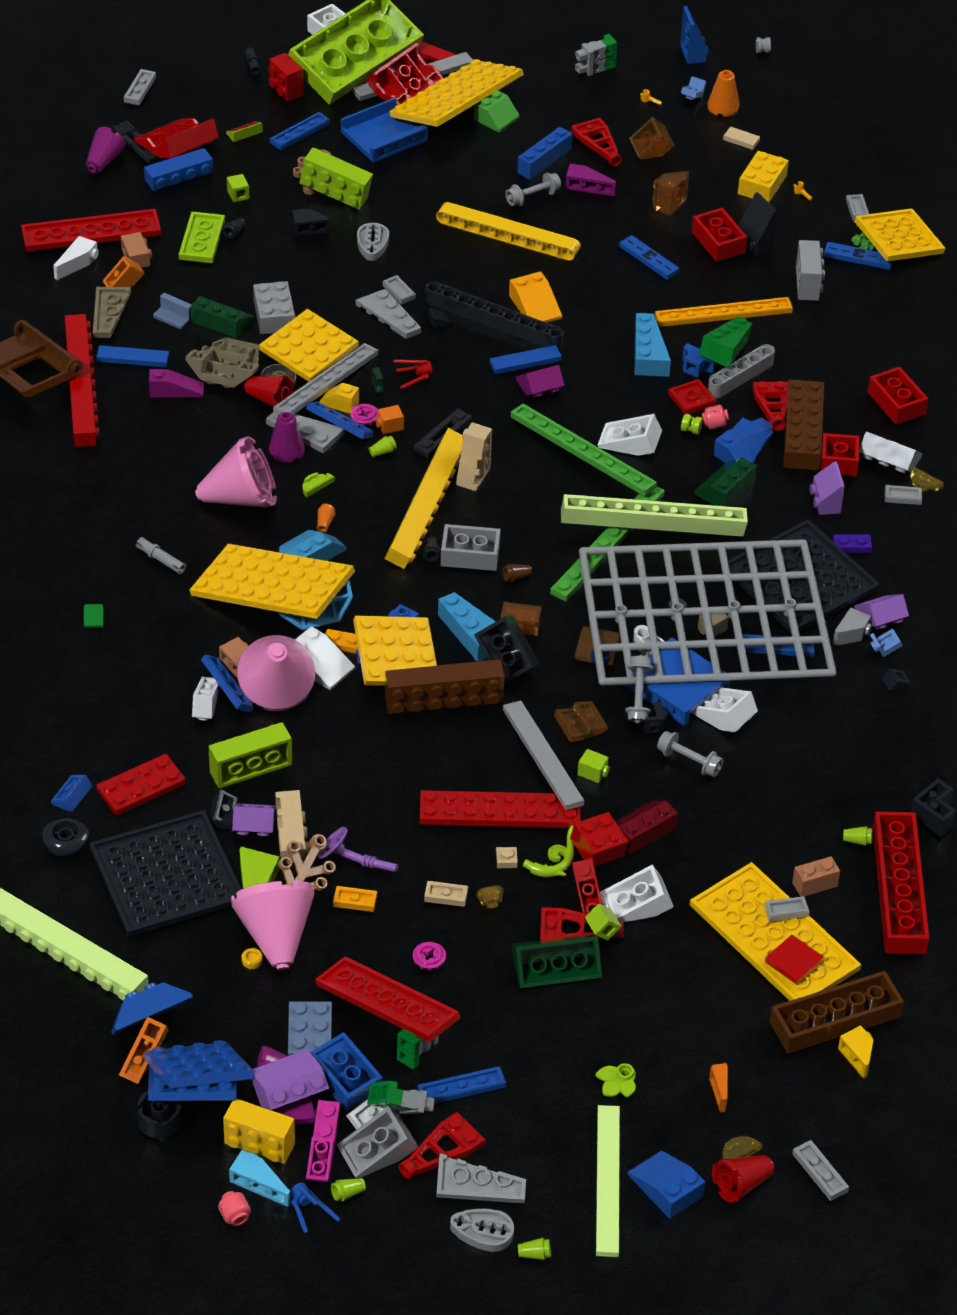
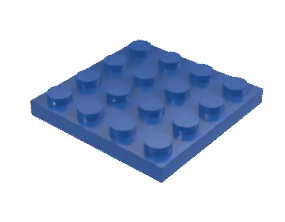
M221 1040L214 1041L213 1044L194 1043L193 1046L187 1047L175 1045L169 1049L155 1047L151 1051H145V1061L169 1088L247 1080L254 1077V1070L227 1042Z
M149 1066L148 1101L236 1100V1081L169 1088L152 1067Z

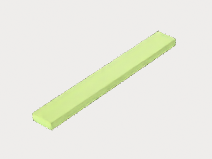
M598 1105L596 1256L618 1257L620 1106Z

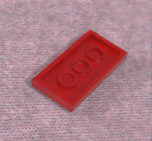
M164 754L99 783L96 787L99 794L117 816L185 785L186 779L168 755Z

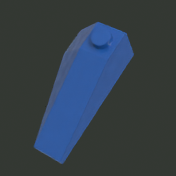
M759 418L728 430L715 440L714 456L725 463L739 458H744L754 463L757 454L761 452L762 446L765 441L767 442V437L774 429L770 422Z

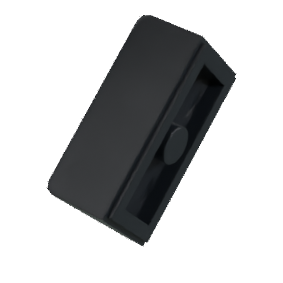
M221 789L214 795L208 818L212 827L231 828L233 809L237 803V797Z

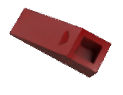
M592 858L572 863L582 911L585 914H589L598 904L602 905Z

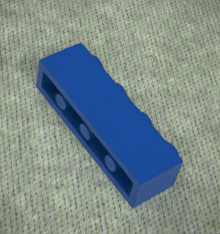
M558 127L518 157L517 173L528 179L536 176L571 150L572 133Z
M203 148L144 167L145 181L153 191L197 178L213 172V159Z

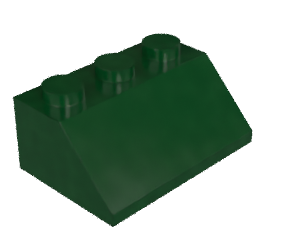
M201 296L191 305V322L237 338L254 319L253 315Z
M744 458L726 462L694 491V494L715 506L727 507L755 482L757 465Z

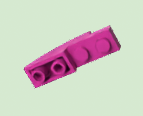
M318 1100L306 1180L328 1182L338 1130L340 1102Z

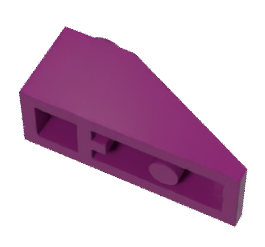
M569 165L566 175V189L615 196V180L587 166Z
M150 369V397L204 396V382L168 369Z

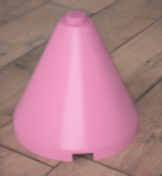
M247 436L238 440L197 485L195 493L198 500H202L205 503L268 508L276 504L277 496L272 497L271 491L276 489L271 469L260 448L255 450L252 444L256 443L254 439Z
M272 635L256 640L243 652L238 664V682L241 691L251 703H255L269 711H284L299 705L307 698L315 681V665L309 651L298 641L286 636Z
M281 881L251 886L236 892V899H234V896H231L232 908L267 960L277 970L289 969V965L293 964L314 898L313 885L304 881H292V885H282Z

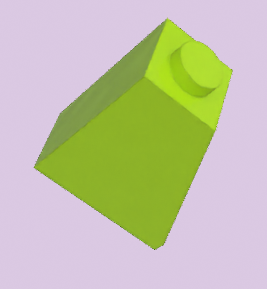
M241 847L240 866L243 889L274 882L280 870L278 866L279 856Z

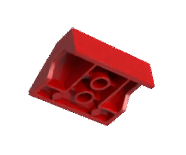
M415 43L375 71L365 81L374 93L383 100L387 101L396 98V105L406 102L408 98L416 96L418 92L428 89L430 85L438 83L440 79H443V76L435 66L425 63L419 55V45Z
M182 118L136 137L134 140L158 157L167 158L168 160L177 157L179 154H187L191 149H199L201 145L211 144L214 139L219 137L214 119L198 124L195 118Z

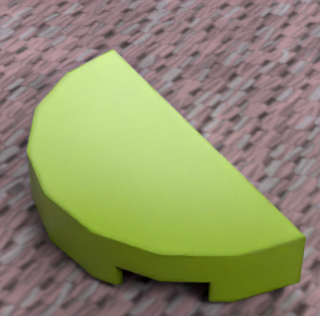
M318 472L308 475L302 485L303 494L306 497L312 495L334 482L335 477L329 473L324 475L318 474Z

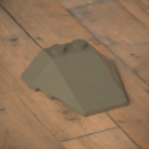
M223 338L213 342L211 347L205 345L200 351L192 350L185 360L200 380L206 381L208 384H221L226 388H233L258 370L259 345L231 338Z

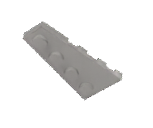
M386 289L356 300V306L365 308L368 314H374L380 322L389 324L392 330L407 339L421 333V327Z
M273 412L266 418V424L274 428L278 414ZM294 414L304 444L322 453L345 434V430L341 427Z
M440 1153L436 1197L525 1203L526 1179L500 1171L494 1172L488 1170L487 1167L471 1165L464 1160L448 1158L447 1155Z

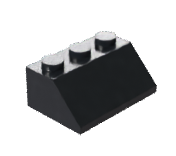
M513 614L501 618L474 634L488 661L501 659L504 684L540 665Z

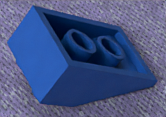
M684 6L680 46L687 64L706 62V56L709 55V48L705 45V38L702 37L688 7Z
M344 1032L310 1052L322 1067L331 1094L337 1102H340L341 1107L346 1112L368 1099L370 1083L382 1082L383 1077Z
M662 1150L628 1172V1176L669 1219L704 1196L705 1181L692 1167Z

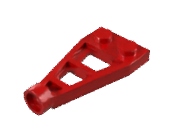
M601 118L571 126V132L576 138L604 157L611 166L616 167L621 163L622 157L618 154L608 126ZM602 134L603 138L597 140H592L591 138H589L591 136ZM608 144L610 147L603 149L600 146Z
M753 382L754 399L772 425V428L776 431L783 430L786 427L788 382ZM765 398H781L780 402H767ZM781 409V412H771L770 410Z
M542 907L540 940L594 934V932L587 933L584 931V925L588 923L585 917L588 914L564 908ZM565 920L577 922L580 925V930L575 933L565 934L561 930L562 922ZM619 922L622 927L612 938L623 939L624 922Z
M456 1112L442 1121L413 1154L399 1164V1170L405 1178L409 1179L414 1175H419L439 1167L440 1153L447 1155L448 1158L461 1159L485 1145V1139ZM448 1135L458 1147L450 1151H444L437 1143L443 1136ZM428 1149H431L438 1158L427 1162L421 1155Z

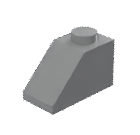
M850 608L835 630L833 645L837 646L862 641L864 636L869 635L872 629V624H870L871 616Z

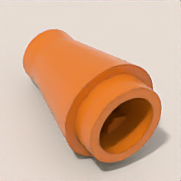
M322 504L318 508L317 530L320 532L328 530L336 514L335 508L332 505Z

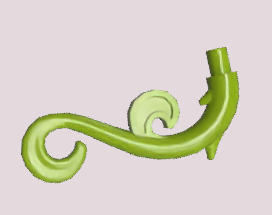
M570 826L567 833V848L562 845H554L549 848L548 858L553 862H560L559 864L554 866L541 865L526 859L523 867L539 877L566 876L564 871L570 867L574 858V844L570 839L573 826Z

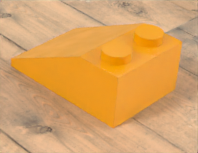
M542 272L510 280L509 296L522 314L546 323L562 318L549 282Z

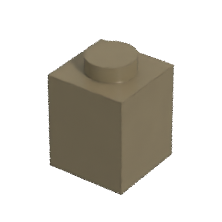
M701 614L699 615L698 629L701 634L706 635ZM710 614L715 637L727 630L729 617L726 614Z

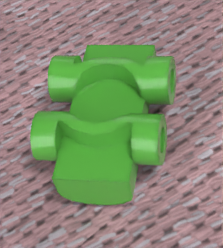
M861 233L860 236L856 234L851 240L858 248L875 250V246L870 240L866 239L867 237L864 233Z

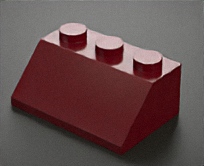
M651 801L617 820L616 824L629 841L626 852L631 855L677 828L678 812L667 801Z

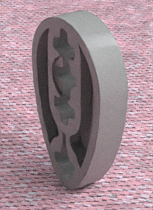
M379 223L362 225L357 231V245L361 254L370 261L377 260L383 255L389 243V230L387 227ZM372 231H375L374 242H371Z
M471 1209L455 1213L451 1217V1231L459 1239L478 1249L490 1252L501 1251L507 1248L513 1240V1221L502 1211ZM459 1222H463L461 1226H457ZM481 1226L485 1227L483 1231L479 1230ZM492 1228L496 1229L494 1234L490 1233ZM503 1230L507 1231L505 1235H501Z

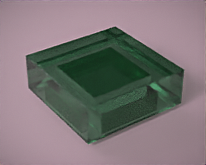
M375 367L372 368V383L377 393L383 392L384 378L380 369Z

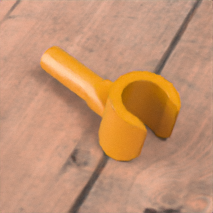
M645 89L643 93H640L642 102L651 101L661 106L662 102L651 97L649 90Z
M799 181L798 186L794 184L795 194H802L809 201L813 199L804 190L803 182Z

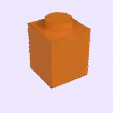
M398 405L378 409V417L375 418V421L383 434L404 430V416Z

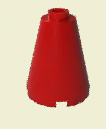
M289 375L249 377L244 384L247 394L272 407L293 394L292 386H295L293 378Z
M766 1155L721 1159L713 1165L714 1185L718 1184L721 1190L718 1192L725 1201L732 1203L743 1198L772 1176L774 1163Z

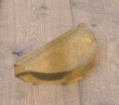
M913 467L911 470L910 478L915 487L922 488L923 491H927V489H935L937 491L943 487V482L918 468Z
M739 1136L732 1138L723 1148L722 1159L748 1157L761 1150L762 1144L750 1137Z

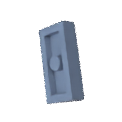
M166 293L160 296L161 307L153 314V317L178 329L185 327L191 321V304Z

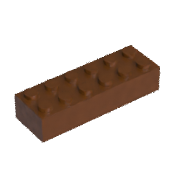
M790 379L788 381L783 467L809 470H819L824 382Z
M501 659L385 671V700L388 714L503 703L504 672Z
M886 971L772 1006L769 1022L789 1054L839 1038L841 1035L859 1026L866 1029L901 1018L904 1001Z

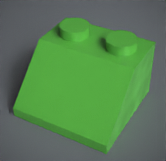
M498 90L474 104V120L497 132H501L519 118V114L509 97Z

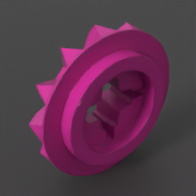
M359 404L352 408L350 416L352 420L361 423L363 426L365 424L371 426L372 422L376 423L375 418L378 417V409L370 404Z
M424 942L419 944L413 951L415 965H419L421 970L428 968L430 971L432 968L438 969L440 965H444L446 952L437 943ZM433 953V958L426 960V956L428 957Z

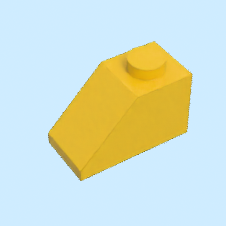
M341 383L326 391L319 402L332 409L350 414L352 408L359 404V387Z
M859 1026L840 1036L838 1049L863 1078L867 1077L873 1038L869 1032H866L862 1026Z

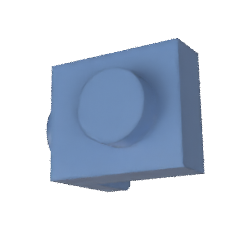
M694 76L691 77L689 86L683 87L681 94L686 95V98L691 100L702 97L706 81Z
M893 629L878 638L875 637L874 633L870 635L873 639L871 642L875 652L880 651L883 657L903 646Z

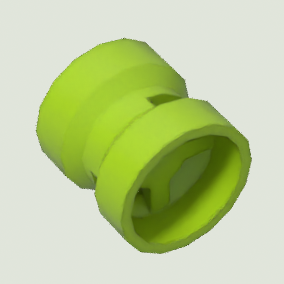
M685 414L681 424V431H692L693 434L699 435L703 418L698 416L694 418L689 414Z

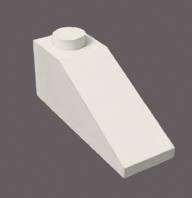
M78 236L54 264V278L58 280L90 265L99 253L97 242Z
M201 677L193 694L192 717H197L199 720L212 719L215 712L220 685L213 677Z

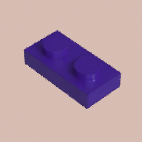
M833 535V542L845 553L872 552L870 535Z

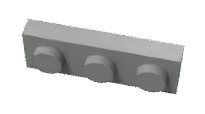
M141 69L126 92L124 102L140 105L156 79V72Z
M811 1140L793 1149L792 1154L830 1201L848 1192L849 1186Z

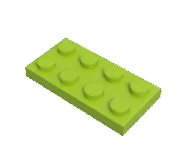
M191 212L179 252V260L213 263L225 222V215Z

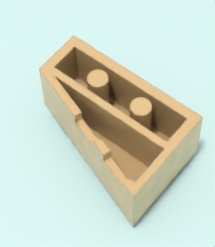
M472 422L468 429L466 428L463 432L462 438L464 440L456 485L476 491L490 470L492 428Z
M300 790L275 792L276 822L281 859L289 857L292 860L291 854L287 851V845L295 840L300 844L299 854L302 862H304L306 854L309 853V843L305 842L307 827H303L305 811L301 809ZM291 845V848L293 850H296V847L294 845Z

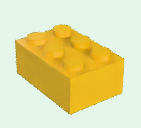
M757 151L739 178L738 194L753 198L754 194L758 192L764 199L770 202L787 176L789 160Z
M239 1099L232 1101L223 1117L225 1144L232 1148L255 1153L273 1162L285 1164L295 1145L294 1118Z

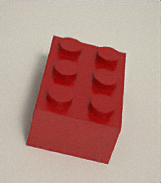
M723 208L693 216L692 233L716 262L746 253L747 236Z
M901 367L870 376L869 395L896 425L926 415L928 397Z

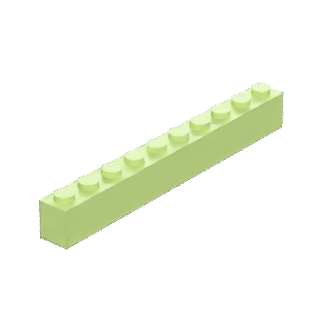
M564 494L561 506V523L744 536L748 522L747 509L738 507Z
M0 888V925L9 933L16 934L24 942L31 943L39 951L46 952L56 961H61L69 966L71 970L78 971L88 980L101 985L106 991H111L118 995L123 1001L126 999L125 996L133 991L140 993L145 990V986L149 985L148 975Z

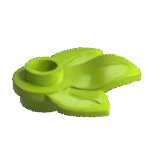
M620 1064L618 1067L606 1066L595 1074L597 1078L605 1082L602 1089L604 1096L614 1097L622 1093L624 1096L629 1097L635 1091L636 1085L634 1080L636 1072L629 1064Z

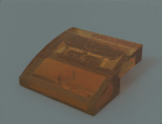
M583 626L575 659L593 662L592 656L595 655L591 628ZM598 629L601 644L619 643L620 633ZM617 651L602 652L603 657L609 658L608 662L604 665H613Z
M592 701L575 702L573 708L556 709L554 713L556 720L570 742L596 736L608 729Z

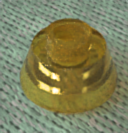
M501 886L479 889L476 896L482 906H486L487 909L499 907L498 903L502 902L504 889Z

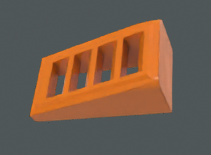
M727 1063L712 1065L710 1069L709 1080L720 1112H725L727 1105Z

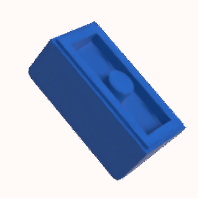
M71 775L51 800V803L67 811H73L90 790L92 784L86 775Z

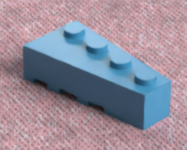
M636 313L634 375L669 377L671 360L654 314Z
M455 592L438 599V616L477 662L487 659L474 634L495 621Z

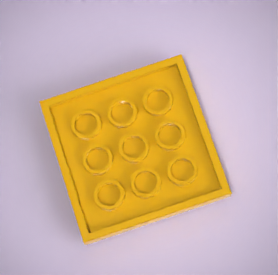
M913 209L855 217L854 222L886 261L944 254L945 247Z
M306 309L259 344V350L310 382L348 355L359 344L358 340Z
M354 617L353 622L364 685L385 686V671L437 666L428 618Z

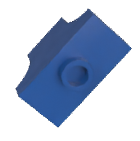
M687 343L683 347V372L697 378L706 372L713 373L716 370L717 362L699 355L700 349Z

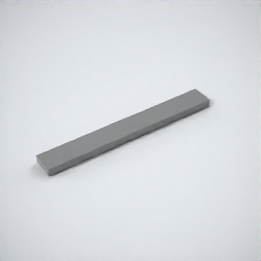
M467 52L429 63L428 65L435 66L439 73L444 75L460 70L462 66L470 64L472 58ZM368 83L353 87V93L359 101L378 96Z
M366 343L362 344L274 406L273 412L278 415L283 412H289L294 415L307 406L308 403L314 401L376 357L378 350Z
M522 701L503 705L504 713L564 809L569 810L583 806L584 799Z

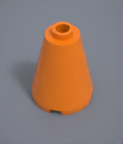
M723 70L718 74L708 100V109L714 115L718 116L719 113L723 114V117L736 114L740 104L735 75L729 70Z

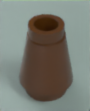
M507 564L502 570L504 580L509 582L525 578L532 573L530 565Z

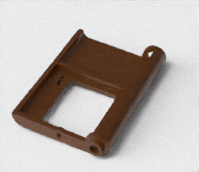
M20 320L15 324V336L0 342V378L24 397H32L76 377L82 372L83 364L81 361L26 320ZM22 325L24 332L19 333V327ZM41 358L60 373L32 386L12 370Z

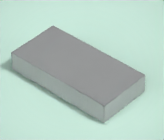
M863 194L846 195V202L853 221L856 216L869 214Z
M398 275L383 281V286L400 304L416 299V294Z
M885 485V502L921 505L922 488Z
M804 896L764 902L769 922L809 917V909Z

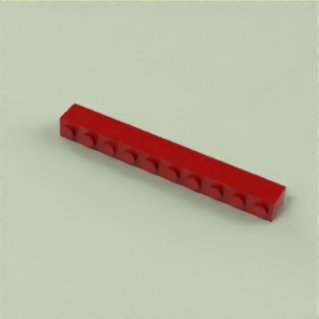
M86 314L65 315L67 352L83 364L82 372L70 379L75 447L96 446V438H99V427H95L98 426V415H94L97 414V403H93L96 402V391H92L95 390V379H91L94 378V367L90 366L94 365L93 356H89L93 354L92 344H88L92 343L91 332H89L91 331L90 321H86Z

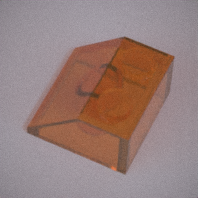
M653 116L629 138L639 159L663 156L674 146L665 125Z
M689 172L664 173L654 181L653 209L670 216L687 199Z

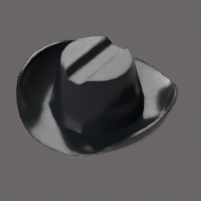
M71 818L52 821L44 827L42 832L45 846L51 853L58 856H69L76 853L85 844L89 836L87 826Z

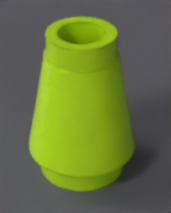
M385 436L372 445V447H369V452L374 458L394 452L397 446L392 436Z
M865 826L844 829V841L864 846L872 844L873 828Z
M362 1178L336 1180L331 1185L334 1199L342 1202L366 1189Z
M543 1237L518 1244L519 1257L540 1260L550 1258V1240H544Z

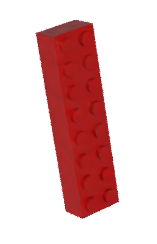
M875 812L873 836L885 953L926 954L929 932L916 813Z

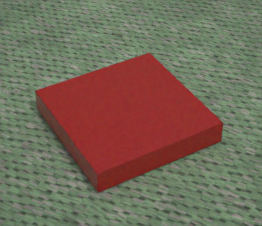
M699 379L668 389L669 396L684 414H691L714 406L717 402Z
M791 934L765 957V963L798 985L823 962L824 957Z

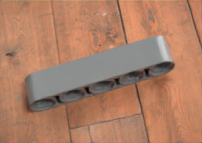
M767 344L762 345L733 362L729 368L725 367L709 378V392L714 398H720L770 368L774 362V347Z

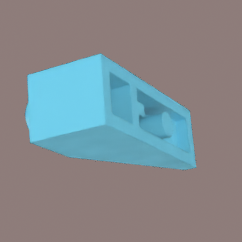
M241 1150L229 1169L230 1182L288 1207L290 1205L289 1189L262 1158L255 1153Z

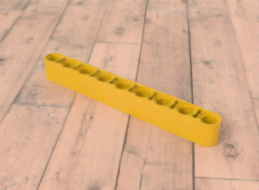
M445 202L436 214V219L442 224L565 260L574 259L581 247L579 241L574 238L450 202Z

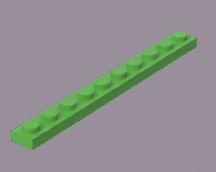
M521 404L511 411V418L641 495L646 496L657 488V482L527 405Z
M657 487L646 496L639 493L634 500L660 501L664 496L665 490ZM609 526L590 547L618 546L634 528ZM607 554L587 555L590 575L608 557ZM580 558L551 588V595L567 601L584 583Z

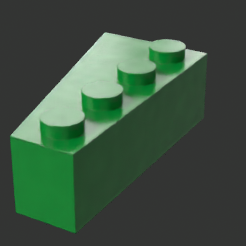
M736 317L703 336L699 355L729 368L731 362L735 360L740 350L746 345L752 323L743 317Z

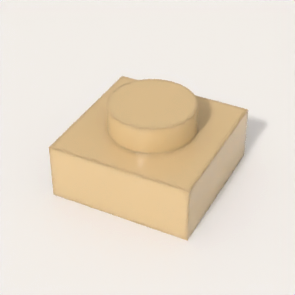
M496 847L497 868H517V847Z

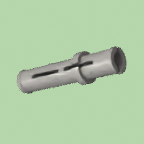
M144 537L137 541L136 547L146 552L150 558L157 559L178 574H182L185 571L186 564L160 549L159 545L152 544Z

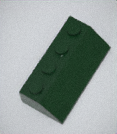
M594 934L512 944L514 966L520 988L602 978L598 936Z

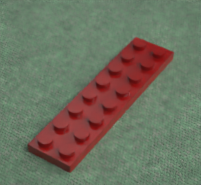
M156 209L21 225L26 251L70 247L78 236L96 241L97 243L120 241L122 235L141 232L142 237L161 235Z
M421 790L420 824L570 828V826L580 822V807L565 810L555 793Z
M346 956L315 979L318 987L428 1042L434 1040L460 1019L459 1011Z

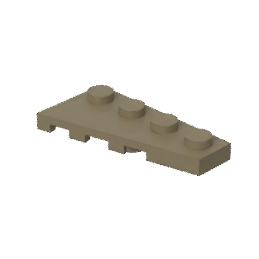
M96 287L93 338H111L130 297L131 287Z

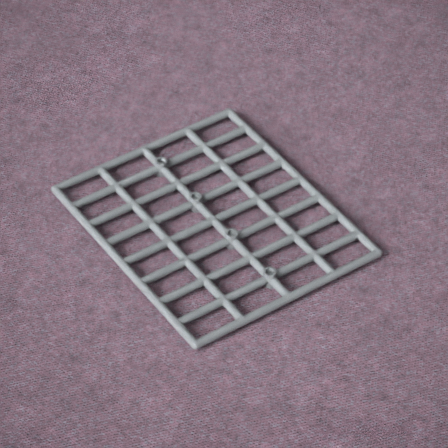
M804 539L582 547L579 549L598 681L602 686L636 684L634 671L627 669V666L630 664L631 651L634 650L652 651L656 676H644L643 684L832 677L837 673L809 547ZM801 547L806 571L786 572L781 548ZM773 548L778 572L758 573L753 549ZM746 549L750 573L730 574L726 550ZM718 550L723 574L702 575L698 551ZM691 551L695 575L675 576L670 552ZM663 552L667 576L647 577L643 553ZM635 553L639 577L619 578L615 554ZM607 554L611 578L591 579L587 555ZM808 578L813 603L796 604V601L791 597L788 579ZM780 579L785 604L765 605L760 580ZM752 580L757 605L740 606V603L735 600L732 581ZM704 582H724L728 606L708 607ZM676 583H696L701 607L683 608V604L679 603ZM648 584H669L672 608L652 609ZM620 585H640L644 609L627 610V607L623 605ZM592 586L613 587L616 606L614 611L595 610ZM815 610L820 636H800L795 611ZM766 612H784V615L789 619L792 637H771ZM739 613H759L764 638L743 639ZM702 614L707 640L686 641L682 620L683 615ZM710 614H727L732 619L735 639L715 640ZM671 616V619L676 624L678 641L658 642L654 617ZM646 617L650 642L629 643L626 618ZM615 618V621L619 624L621 643L601 644L597 619ZM822 643L828 669L807 670L802 644ZM794 644L799 670L778 671L773 645ZM765 645L771 671L750 672L745 646ZM716 647H737L742 672L721 673ZM688 648H709L713 669L712 674H692ZM659 649H680L684 675H663ZM623 651L627 677L606 678L602 652Z

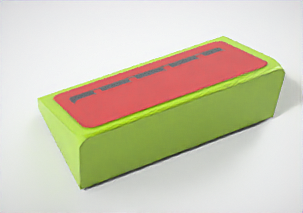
M252 122L226 131V134L233 142L262 133V123Z

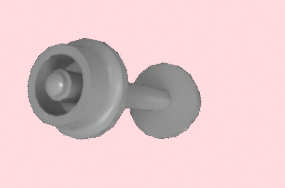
M545 173L543 175V183L524 190H521L516 184L512 185L510 189L506 190V199L511 206H522L524 196L543 189H546L551 195L555 194L561 188L560 178L556 173Z
M640 654L639 656H632L630 664L627 666V669L636 671L635 707L625 709V712L628 714V721L637 724L643 723L645 718L651 713V709L642 707L644 672L653 670L651 658Z
M665 731L659 738L657 749L662 751L664 756L668 757L673 750L703 764L701 773L704 776L710 775L715 777L721 770L723 759L717 756V752L712 751L706 758L678 744L679 734L677 732L670 733Z

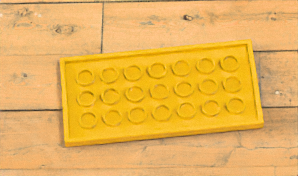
M479 59L472 60L470 64L462 66L456 72L450 73L448 77L440 79L438 83L430 85L428 89L418 92L416 96L408 98L406 102L396 105L394 109L389 111L390 117L438 127L521 77L523 69L516 68L515 66L483 62Z
M227 544L190 588L191 596L317 619L355 570L353 565Z
M752 862L690 900V906L789 1001L832 988L861 970V964L810 916L769 922L764 902L790 897ZM791 934L824 957L823 962L798 985L765 963V957Z

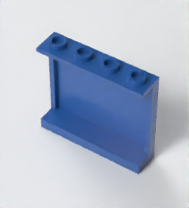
M396 98L341 119V133L373 163L428 141V127L426 125L418 127L412 121L390 117L389 111L395 108Z
M671 637L668 641H677V640H675L674 638ZM688 648L692 674H712L711 662ZM659 649L663 675H684L680 649ZM651 653L647 657L651 658L653 670L644 672V676H656ZM730 681L643 684V698L653 705L654 702H662L663 710L667 711V715L684 726L689 722V716L693 710L720 688H729ZM636 684L625 685L635 692Z

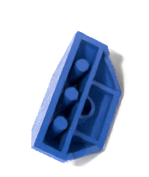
M156 982L145 986V990L140 993L133 991L125 996L126 999H124L111 1030L112 1035L144 1022L147 1017L153 1018L185 1004L193 996L190 992L163 982L156 985Z

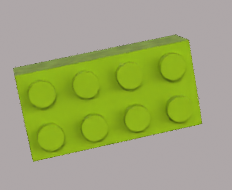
M312 148L304 159L299 183L360 210L368 198L373 174L316 148Z
M283 722L209 745L210 773L218 788L292 765V738Z

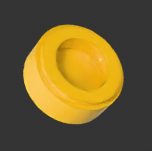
M250 948L242 953V964L244 967L256 969L262 965L263 955L260 950Z

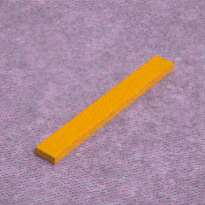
M789 297L655 311V318L658 327L729 320L736 317L748 318L792 313L793 307Z

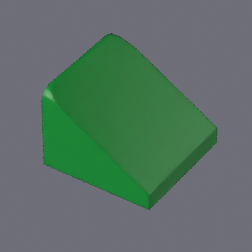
M85 604L84 628L103 627V604Z

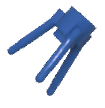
M298 1183L291 1189L290 1194L293 1199L290 1202L295 1208L304 1233H307L308 1230L299 1205L306 1206L310 1202L314 1205L318 1204L337 1222L340 1221V1218L317 1198L305 1183Z

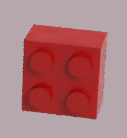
M287 53L269 59V84L271 88L275 89L287 102L303 96V68Z
M823 433L820 472L831 463L837 462L841 475L857 476L859 436Z
M609 812L575 823L570 836L571 841L583 859L592 858L594 867L624 857L629 842Z

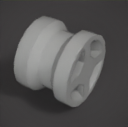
M757 37L756 52L770 53V37L765 39Z

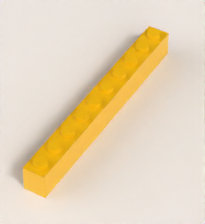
M450 428L447 429L384 559L405 569L407 563L411 564L416 556L413 552H417L422 543L419 539H423L428 529L425 527H429L434 518L431 514L435 515L439 507L436 503L441 502L445 494L442 491H446L451 482L448 478L452 479L456 471L453 467H457L460 462L459 455L462 452L463 435Z

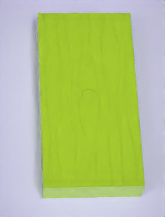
M366 0L291 48L288 55L303 68V78L330 105L352 91L353 87L364 83L375 71L415 43L420 46L424 34L390 0Z

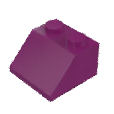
M559 365L516 376V380L526 396L531 394L533 397L541 396L543 391L549 390V393L559 391L560 386H564Z

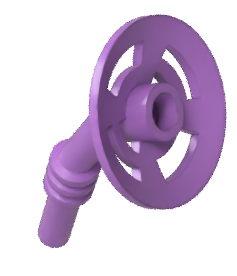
M346 827L336 830L326 840V847L317 854L322 859L334 852L361 863L364 867L372 869L376 867L396 872L398 869V864L378 860L376 857L366 854L362 856L344 848L342 843L348 831Z

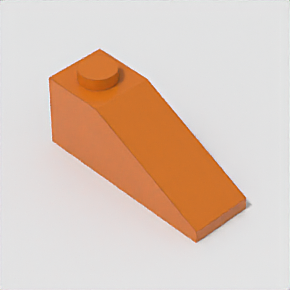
M149 1017L146 1018L119 1076L136 1084L140 1083L150 1066L144 1059L145 1051H151L152 1048L161 1046L169 1030L166 1025Z

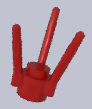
M393 361L400 364H418L414 367L396 369V372L415 370L416 375L421 376L402 385L401 389L421 380L429 379L428 375L432 374L430 361Z

